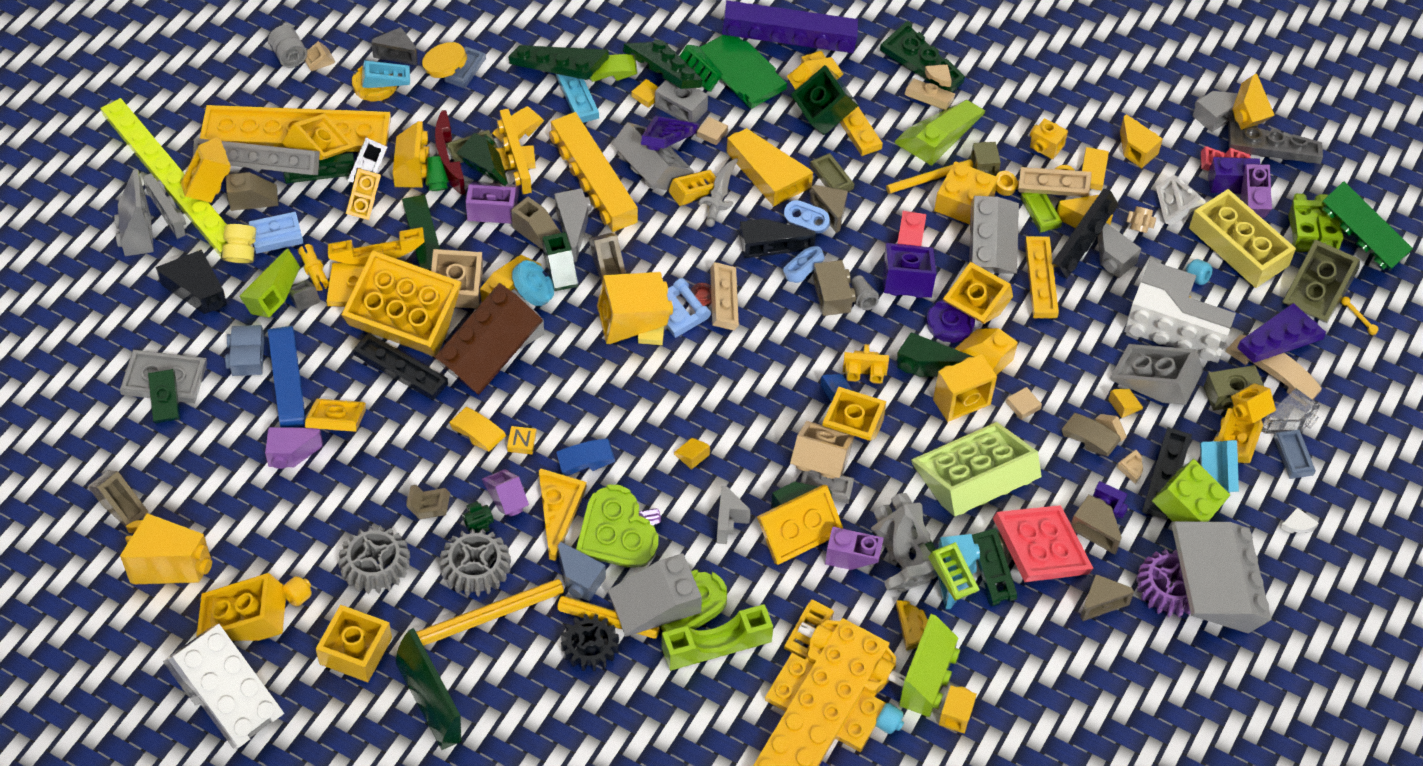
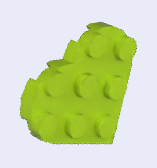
M609 484L605 488L599 489L596 493L594 492L587 505L576 550L595 560L623 567L637 568L648 565L658 549V533H656L655 528L648 519L639 516V504L636 497L632 495L628 488L621 485Z
M698 570L691 571L702 596L701 613L661 625V630L666 632L687 625L695 630L720 614L727 605V587L723 579L714 572L709 574L698 572Z

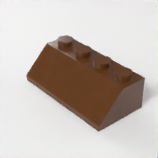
M499 283L438 352L435 358L446 371L479 395L543 322V319L515 293Z

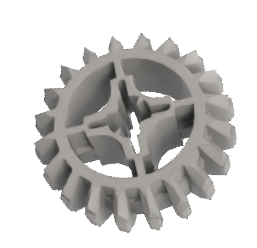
M381 525L377 530H373L369 526L367 532H363L359 528L358 536L350 534V542L343 541V549L339 552L340 559L338 565L341 569L342 577L347 580L349 586L355 585V589L358 592L365 588L367 594L372 589H376V592L380 594L381 588L384 587L390 591L392 583L399 586L400 578L406 577V570L410 567V551H408L405 540H402L399 533L394 535L391 528L385 532Z
M472 528L470 534L461 531L460 538L452 536V543H445V551H441L440 570H442V577L444 580H447L449 588L455 586L457 593L465 590L467 597L471 592H475L479 597L481 591L485 590L487 594H490L491 587L499 589L500 582L506 581V574H509L511 570V556L509 555L507 545H504L501 537L496 538L494 532L486 535L484 529L480 533H475V530ZM462 556L463 560L460 562V566L456 568L455 563ZM493 557H495L496 562L491 569H489L488 564L490 563V560Z

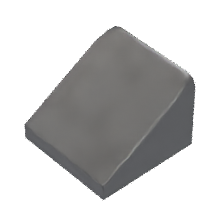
M308 280L293 285L288 294L299 311L320 302L316 287Z

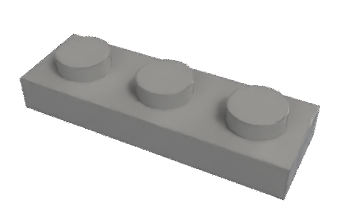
M152 173L143 176L148 195L175 237L178 239L185 236L183 225H186V220L181 211L176 212V205L172 197L165 195L166 190L160 180L156 181Z

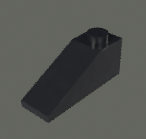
M767 219L740 221L739 238L744 258L799 252L815 246V231Z

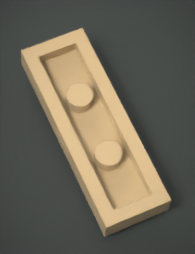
M1021 167L1018 190L1024 193L1087 197L1090 195L1092 172Z
M714 262L710 267L712 326L735 331L739 326L736 267Z

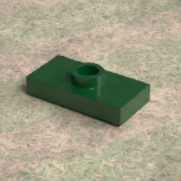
M170 369L148 373L153 422L161 423L179 420L180 411L175 371Z

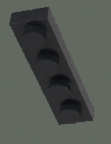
M1103 188L1053 260L1052 265L1059 276L1066 279L1069 277L1071 272L1076 269L1082 256L1089 250L1096 236L1102 231L1107 220L1116 211L1119 204L1110 190Z
M369 333L353 349L354 356L433 401L448 385L447 377Z
M1167 427L1142 509L1143 513L1167 520L1168 516L1152 500L1175 473L1183 467L1192 434Z

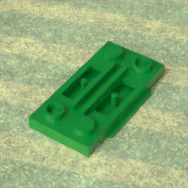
M721 35L700 47L723 74L720 79L751 109L787 89V83L776 73V68L748 41H742L739 37Z

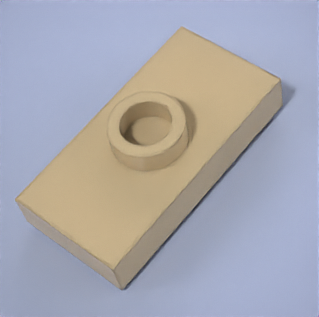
M913 79L905 91L906 96L943 110L948 109L955 97V93L941 89L935 84L925 83L917 79Z

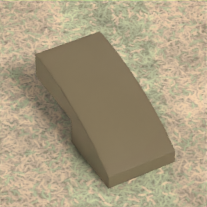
M1074 413L1062 428L1063 436L1084 442L1086 450L1107 457L1121 441L1120 436L1106 426L1077 413Z

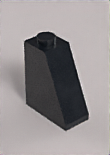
M202 249L156 267L161 285L203 314L216 311L227 305L224 290Z

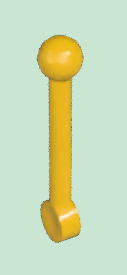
M1343 297L1341 299L1342 305L1347 306L1366 325L1369 334L1376 335L1378 327L1368 322L1350 303L1349 297Z

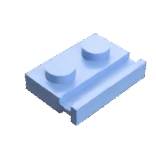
M296 212L249 221V226L256 228V240L254 242L256 254L303 244Z

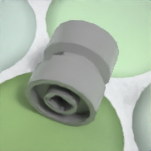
M279 26L269 34L268 42L283 67L293 68L304 62L307 57V49L292 26Z

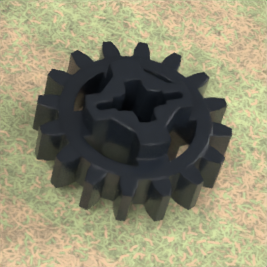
M584 614V620L582 621L575 617L574 625L566 624V632L561 633V651H565L564 659H571L572 667L581 664L582 671H585L587 666H591V669L596 671V665L598 664L605 668L606 660L614 661V653L619 651V634H615V625L608 626L607 618L598 621L597 614L594 615L593 619H589L588 615ZM604 635L608 640L607 645L605 644V640H603ZM573 640L575 641V645H577V649H576V650L574 649V647H573V645H572V641H573Z

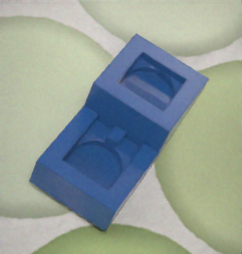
M609 439L588 441L556 452L561 471L565 476L572 475L588 467L595 471L615 462Z

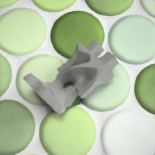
M900 493L891 498L896 511L892 512L889 505H883L875 509L873 512L878 523L871 527L874 533L884 538L883 542L888 550L890 560H896L902 566V571L885 580L887 590L899 589L900 593L923 585L938 576L928 558L936 548L923 522L922 504L912 503L907 493ZM912 547L916 550V558L914 560H911L909 557V550Z

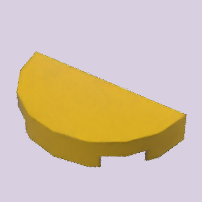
M897 600L896 608L906 651L918 647L928 619L922 609L919 610L916 606L911 605L909 601Z

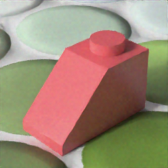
M903 211L897 244L922 245L926 214Z

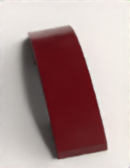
M442 110L435 128L437 156H441L449 184L459 194H465L464 177L460 161L450 163L445 143L452 142L451 126L447 111Z

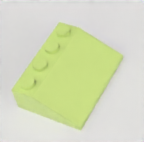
M998 422L911 460L912 465L941 506L954 516L964 514L972 508L986 504L994 498L1006 495L1010 491L1023 485H1028L1042 477L1038 451Z

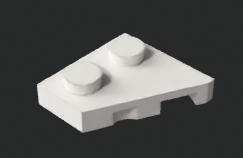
M1172 175L1156 186L1164 221L1170 226L1206 203L1204 198L1175 175Z

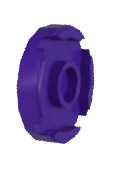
M940 300L929 309L926 324L929 332L935 338L943 342L955 343L961 342L971 335L974 331L975 319Z

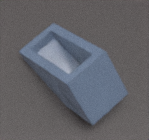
M560 542L558 544V557L566 589L573 597L582 598L589 602L606 579V567L601 562Z

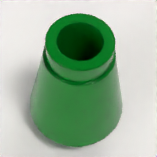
M441 156L428 157L426 186H428L429 191L448 189L447 183H449L441 161Z

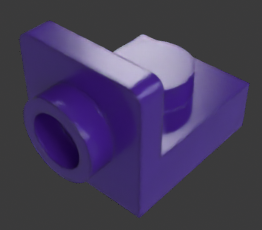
M1099 481L1093 497L1103 500L1112 507L1116 521L1118 518L1123 519L1129 506L1125 504L1128 494Z

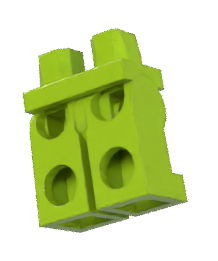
M1296 193L1294 195L1288 217L1290 227L1292 228V245L1296 248L1295 252H1309L1315 239L1336 249L1340 248L1344 238L1339 227L1340 222L1335 217L1330 219L1322 211L1324 208L1321 205L1322 201L1328 195L1319 194L1315 196L1314 200H1307L1305 194Z

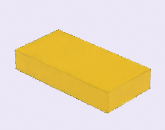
M1086 147L1082 171L1092 172L1090 189L1102 191L1109 151Z

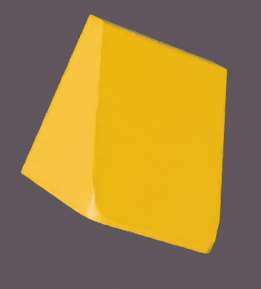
M1114 389L1110 392L1108 400L1121 418L1143 409V406L1130 389Z
M691 438L677 449L674 455L692 470L710 455V446L705 442Z

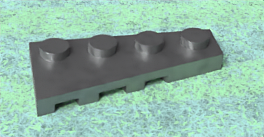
M1230 116L1228 123L1229 149L1233 148L1261 157H1274L1321 164L1323 159L1322 142L1295 134L1288 137L1281 130L1272 128L1271 131L1258 128V125L1241 130L1235 117Z

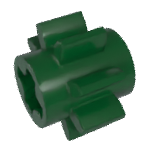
M478 501L466 505L468 511L463 513L462 517L467 530L470 532L473 528L475 533H480L482 529L486 532L490 531L488 525L494 523V519L487 504L481 506V503H478Z

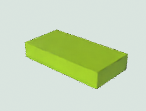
M1021 194V200L1040 233L1061 227L1062 220L1047 194Z

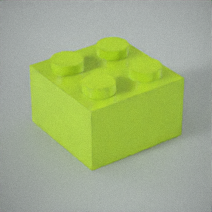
M1192 459L1175 473L1153 498L1152 502L1173 522H1208L1231 495L1195 459Z

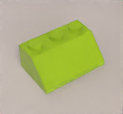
M930 614L905 678L899 704L900 707L927 717L931 716L933 708L939 709L944 695L939 692L942 685L948 686L952 671L948 670L951 663L956 664L961 650L956 648L958 637L936 615Z

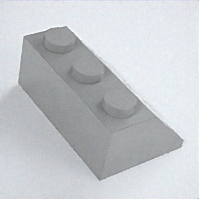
M627 122L612 142V145L618 150L617 154L631 164L630 168L635 173L641 175L645 179L644 183L651 189L667 190L670 188L674 178L694 174L690 166L670 146L656 151L647 149L646 145H641L642 135L647 127Z
M973 197L970 215L969 263L972 262L990 273L1017 274L1019 203L1000 197Z

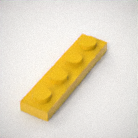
M509 108L500 110V120H497L499 134H504L502 138L504 150L510 153L508 155L510 169H515V172H513L515 185H520L522 194L532 193L531 177Z
M1026 236L1025 249L1033 318H1058L1059 310L1050 237Z

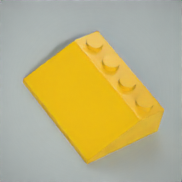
M372 250L341 315L349 326L435 357L446 338L462 283Z

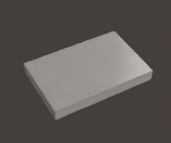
M133 350L120 388L121 395L151 398L148 373L173 369L176 375L178 402L195 403L207 367V359Z

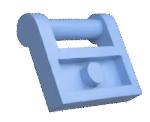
M684 278L678 279L673 286L669 287L667 294L668 301L671 300L673 304V314L669 316L666 327L675 338L704 322L711 315V311L707 306H703L688 288L689 284ZM682 294L696 313L690 316L676 296Z

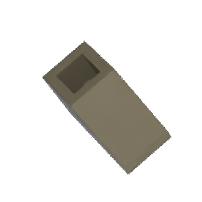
M528 196L511 210L513 229L542 250V237L561 233L546 209Z

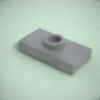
M811 470L803 471L800 483L818 487L827 485L832 491L833 501L849 504L854 478L840 476V478L830 479L823 477L820 472Z

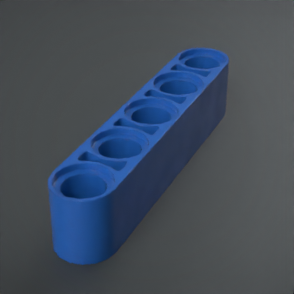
M293 325L268 329L280 428H305L306 416Z

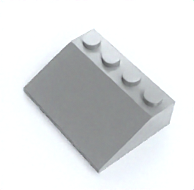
M1175 521L1171 524L1191 616L1248 634L1271 620L1269 603L1266 599L1250 528L1232 522Z

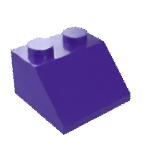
M886 243L883 269L884 293L894 296L908 295L916 298H932L937 274L933 247Z

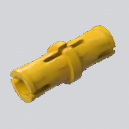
M310 244L305 245L307 254L301 246L298 253L305 264L304 270L307 275H310L316 290H323L320 282L323 283L325 289L328 288L329 281L323 272L324 266L321 260L317 259L313 246Z

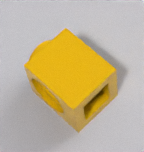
M1254 383L1231 396L1233 411L1237 419L1253 424L1276 411L1270 388Z
M951 685L941 713L939 726L965 734L977 694L965 687Z

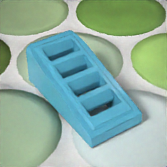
M364 60L362 88L410 85V67L408 65Z

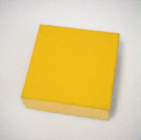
M646 79L631 91V97L649 108L655 103V91L659 87Z

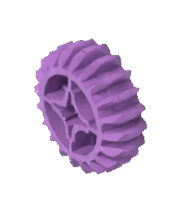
M1167 549L1162 551V554L1156 551L1152 557L1148 556L1144 564L1140 565L1139 574L1136 578V583H1138L1137 592L1142 593V601H1149L1148 608L1154 606L1157 608L1158 614L1166 611L1168 618L1172 616L1173 612L1179 618L1184 612L1190 615L1191 612L1177 549L1172 554ZM1173 579H1176L1175 583H1173L1172 587L1170 588V583H1172Z

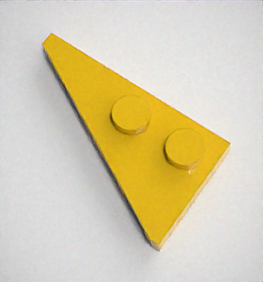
M540 469L539 479L549 559L556 561L558 544L564 542L587 489V482Z

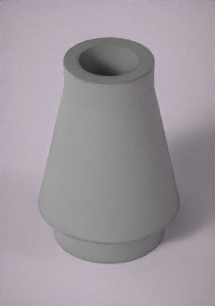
M863 276L854 277L851 285L855 290L857 306L863 310L873 309L879 302L878 292Z

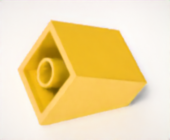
M661 272L603 276L597 309L606 344H612L667 325L669 316L673 314V304L671 300L668 301L667 282L663 281Z
M148 513L120 555L129 582L132 584L199 583L203 575L208 574L212 567V560L204 534Z

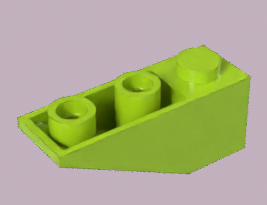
M286 249L239 296L250 314L269 318L286 301L300 269L299 264L289 249Z

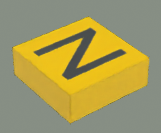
M511 426L507 452L533 455L537 434L536 429Z

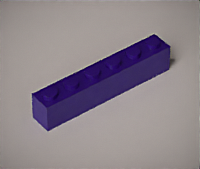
M726 0L722 35L854 53L858 33V19Z

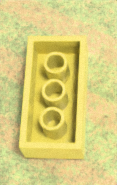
M1229 189L1194 211L1189 226L1191 231L1255 288L1289 267L1296 250L1290 242Z

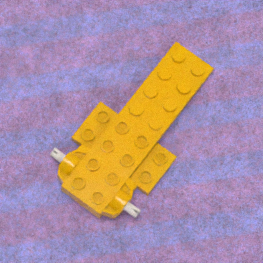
M844 618L840 621L827 620L819 624L816 629L802 622L798 632L811 638L808 656L806 659H803L791 653L766 694L765 701L780 708L785 713L753 766H819L835 739L861 752L876 727V718L886 704L876 698L877 693L887 685L889 680L903 688L906 678L895 671L896 656L889 649L890 643Z

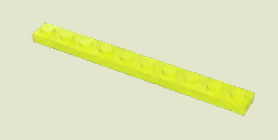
M121 98L102 107V115L150 173H152L155 179L162 182L166 192L222 258L223 245L227 244V241L223 239L224 226L227 225L209 202L185 197L181 186V181L184 177L183 171Z

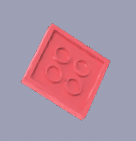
M1061 505L997 512L993 517L1024 582L1088 575L1093 570V566Z

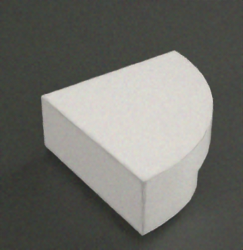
M1297 508L1282 524L1281 529L1289 533H1310L1317 528L1318 522Z

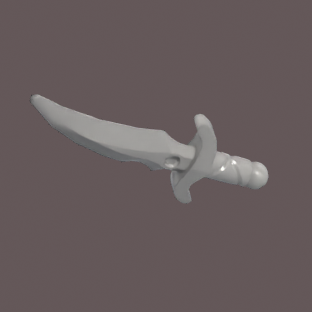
M737 158L728 162L720 170L714 181L711 197H703L698 202L699 205L707 204L710 206L706 220L708 227L715 225L719 210H727L733 205L732 201L725 203L722 200L728 193L730 176L738 161Z

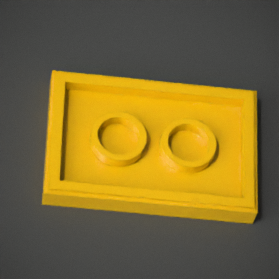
M827 485L819 486L757 516L774 564L777 565L828 541L832 527L843 529Z

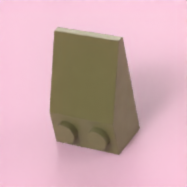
M1315 239L1283 300V304L1290 306L1294 303L1304 313L1328 323L1351 285L1360 267V259Z

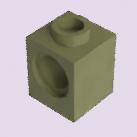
M996 142L973 143L970 157L973 162V168L996 176L999 173L1001 164Z

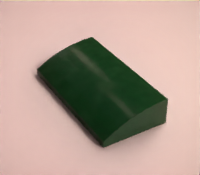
M412 628L405 634L398 647L396 665L440 749L444 750L462 742L461 715L415 629Z

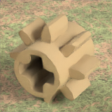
M1136 206L1134 212L1129 211L1126 222L1131 223V230L1147 233L1148 228L1154 229L1156 217H1152L1153 210Z

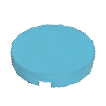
M525 260L516 265L512 271L514 285L526 301L535 306H543L554 296L552 280L549 276L545 277L542 273L544 269L533 261Z

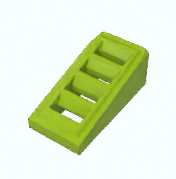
M956 542L932 551L928 556L932 566L955 601L980 590ZM951 558V561L944 563L943 559ZM955 565L957 569L949 572L947 568ZM959 574L962 575L963 578L953 581L952 577ZM964 583H967V585L969 586L960 591H958L956 587Z

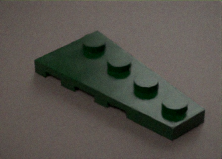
M908 20L880 44L881 52L941 89L953 93L964 83L965 76L947 58L943 59L939 55V50L934 45L930 46L925 41V37L912 28V24ZM948 65L952 81L951 87L941 86L939 82L933 79L930 80L925 74V66Z
M654 40L653 42L624 43V53L627 55L633 53L635 60L640 63L647 62L650 64L649 69L654 72L663 73V78L678 88L702 87L703 79L665 41Z
M519 45L508 58L509 64L588 80L609 58V52L605 49Z

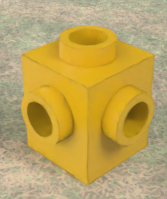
M1044 118L1039 125H1034L1030 132V148L1054 159L1065 146L1068 130Z

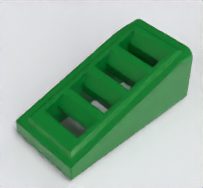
M686 45L680 57L703 79L702 86L708 92H711L723 74L699 46ZM712 72L708 80H706L709 73Z

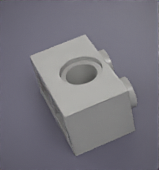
M665 80L655 91V107L679 120L696 123L708 110V94L697 88L680 89L668 80Z

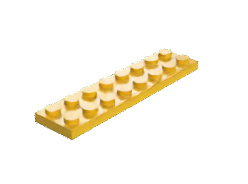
M206 105L200 139L211 140L217 137L221 141L286 148L282 141L294 123L325 113L354 145V148L348 152H359L365 138L387 146L391 114L390 112Z

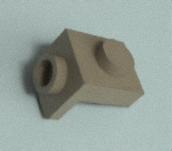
M411 485L407 497V508L419 520L444 516L447 513L450 492L446 488L423 492L417 485Z

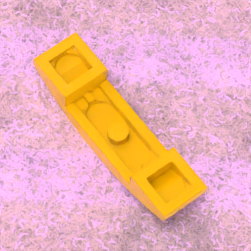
M421 227L399 231L400 240L358 248L353 247L352 240L328 244V258L346 264L366 265L373 250L397 259L412 252L424 243V230Z

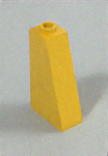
M746 128L740 132L733 133L727 138V154L732 159H738L736 164L773 207L812 187L813 172L811 169Z

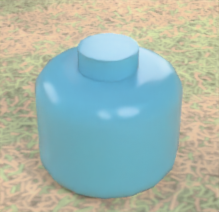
M1194 259L1186 266V272L1197 275L1194 283L1204 285L1211 278L1212 266L1203 260Z
M886 703L876 718V727L887 734H892L895 730L899 731L904 724L902 721L903 711L891 703Z

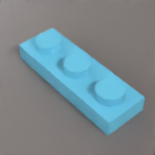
M556 74V78L572 113L576 112L583 123L599 119V111L584 79Z

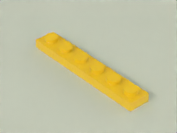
M818 51L801 57V64L806 61L826 57L822 51ZM859 107L840 121L841 126L861 156L882 149V141Z

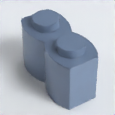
M262 325L232 326L231 334H227V348L230 349V354L225 355L226 368L231 369L232 376L263 374L265 340Z

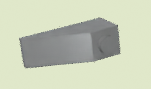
M582 188L554 194L555 210L562 232H566L574 262H577L588 223V211H591L590 199L584 196Z

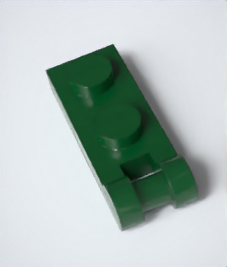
M994 528L972 534L974 544L977 543L979 546L980 559L976 560L990 606L999 605L1000 601L1004 600L1008 602L1017 600V592L997 529ZM1002 582L1004 590L997 591L996 584Z

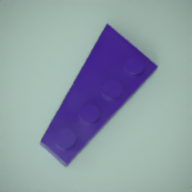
M655 115L642 135L641 145H646V148L650 150L664 149L696 134L700 123Z
M1293 303L1240 340L1237 348L1249 360L1255 363L1323 340L1326 331Z

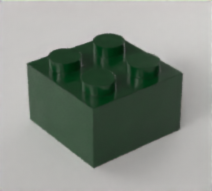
M826 65L791 94L810 124L823 135L828 133L859 106L839 76Z

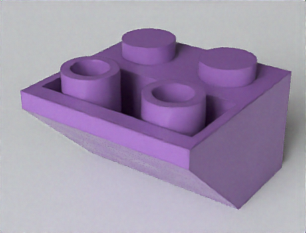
M470 183L466 198L467 221L512 224L511 210L517 206L520 185L507 184L503 186L500 183Z

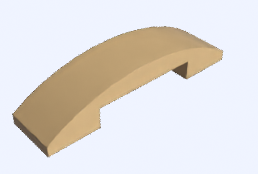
M1239 335L1225 352L1246 365L1251 360L1237 348L1240 340L1246 337V335ZM1285 353L1254 363L1289 387L1287 393L1306 406L1322 390L1317 381L1300 364Z

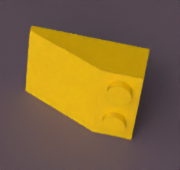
M266 573L202 593L196 637L217 624H220L231 641H259L283 634L286 594L282 590L283 584L270 573Z

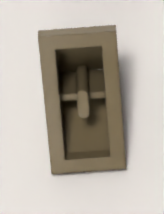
M814 185L811 187V204L824 209L829 215L830 226L836 233L839 232L846 208L848 191Z
M1096 574L1080 618L1082 621L1130 605L1134 594L1133 589Z

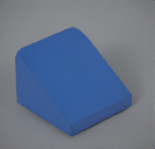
M842 374L821 376L820 385L831 403L838 387L853 391Z

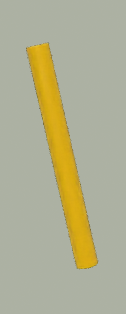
M971 159L959 162L973 168ZM953 164L886 185V190L888 194L945 177Z

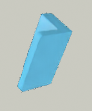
M1237 440L1201 442V466L1227 492H1239Z

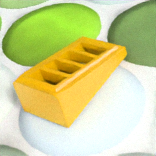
M711 170L674 178L671 182L669 193L679 206L689 204L711 194V191L714 189L716 176Z
M811 599L787 640L784 649L806 659L811 638L798 632L801 623L807 624L808 621L818 626L827 620L833 621L834 611ZM796 639L809 645L808 648L796 643Z

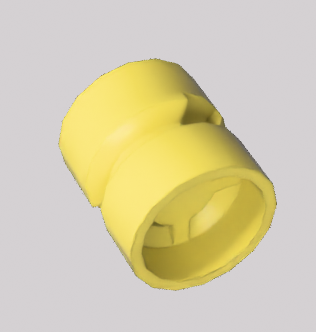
M242 224L225 225L223 239L227 241V244L223 245L222 260L233 263H253L255 249L251 244L256 240V228Z

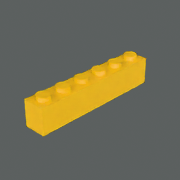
M574 112L552 120L551 131H549L550 140L559 147V153L562 159L567 160L572 175L578 177L580 187L583 192L588 193L593 208L599 210L603 224L608 225L611 231L615 232L638 223V207L577 113Z

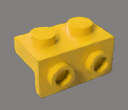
M1228 408L1225 417L1221 419L1219 435L1215 437L1214 441L1237 440L1238 463H1250L1263 427L1262 420L1260 419L1252 424L1237 419L1233 408Z

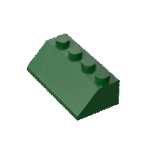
M1345 181L1322 201L1321 205L1324 207L1322 211L1330 219L1335 217L1341 223L1339 225L1340 229L1348 236L1352 234L1358 240L1356 242L1358 247L1365 253L1369 251L1375 257L1373 261L1382 270L1385 268L1389 271L1392 270L1412 251L1413 248Z

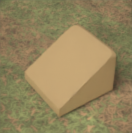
M318 41L307 50L305 62L311 71H315L334 64L335 60L329 49Z

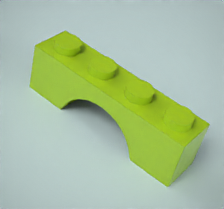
M763 604L739 611L732 620L714 629L694 630L687 625L662 632V650L669 670L672 671L771 643L773 624L766 606Z

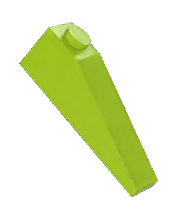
M965 100L910 126L895 140V144L932 166L985 114V110Z

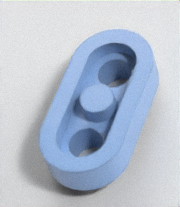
M799 200L791 201L785 207L784 215L786 220L794 226L815 231L817 234L825 232L830 226L829 215L824 209ZM799 211L801 212V215L799 217H793V213ZM817 219L823 220L821 225H815L814 223Z
M812 246L798 254L783 269L786 279L794 283L802 282L814 270L815 263H822L825 257L822 249L818 246Z

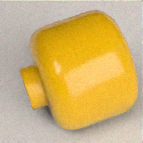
M299 576L293 577L282 587L283 592L286 594V600L296 607L302 605L312 595L310 582Z

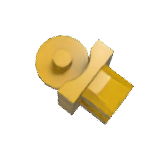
M864 344V351L844 352L842 372L846 373L847 381L857 382L860 380V374H870V381L872 383L881 384L883 383L884 376H887L889 355L869 352V344Z

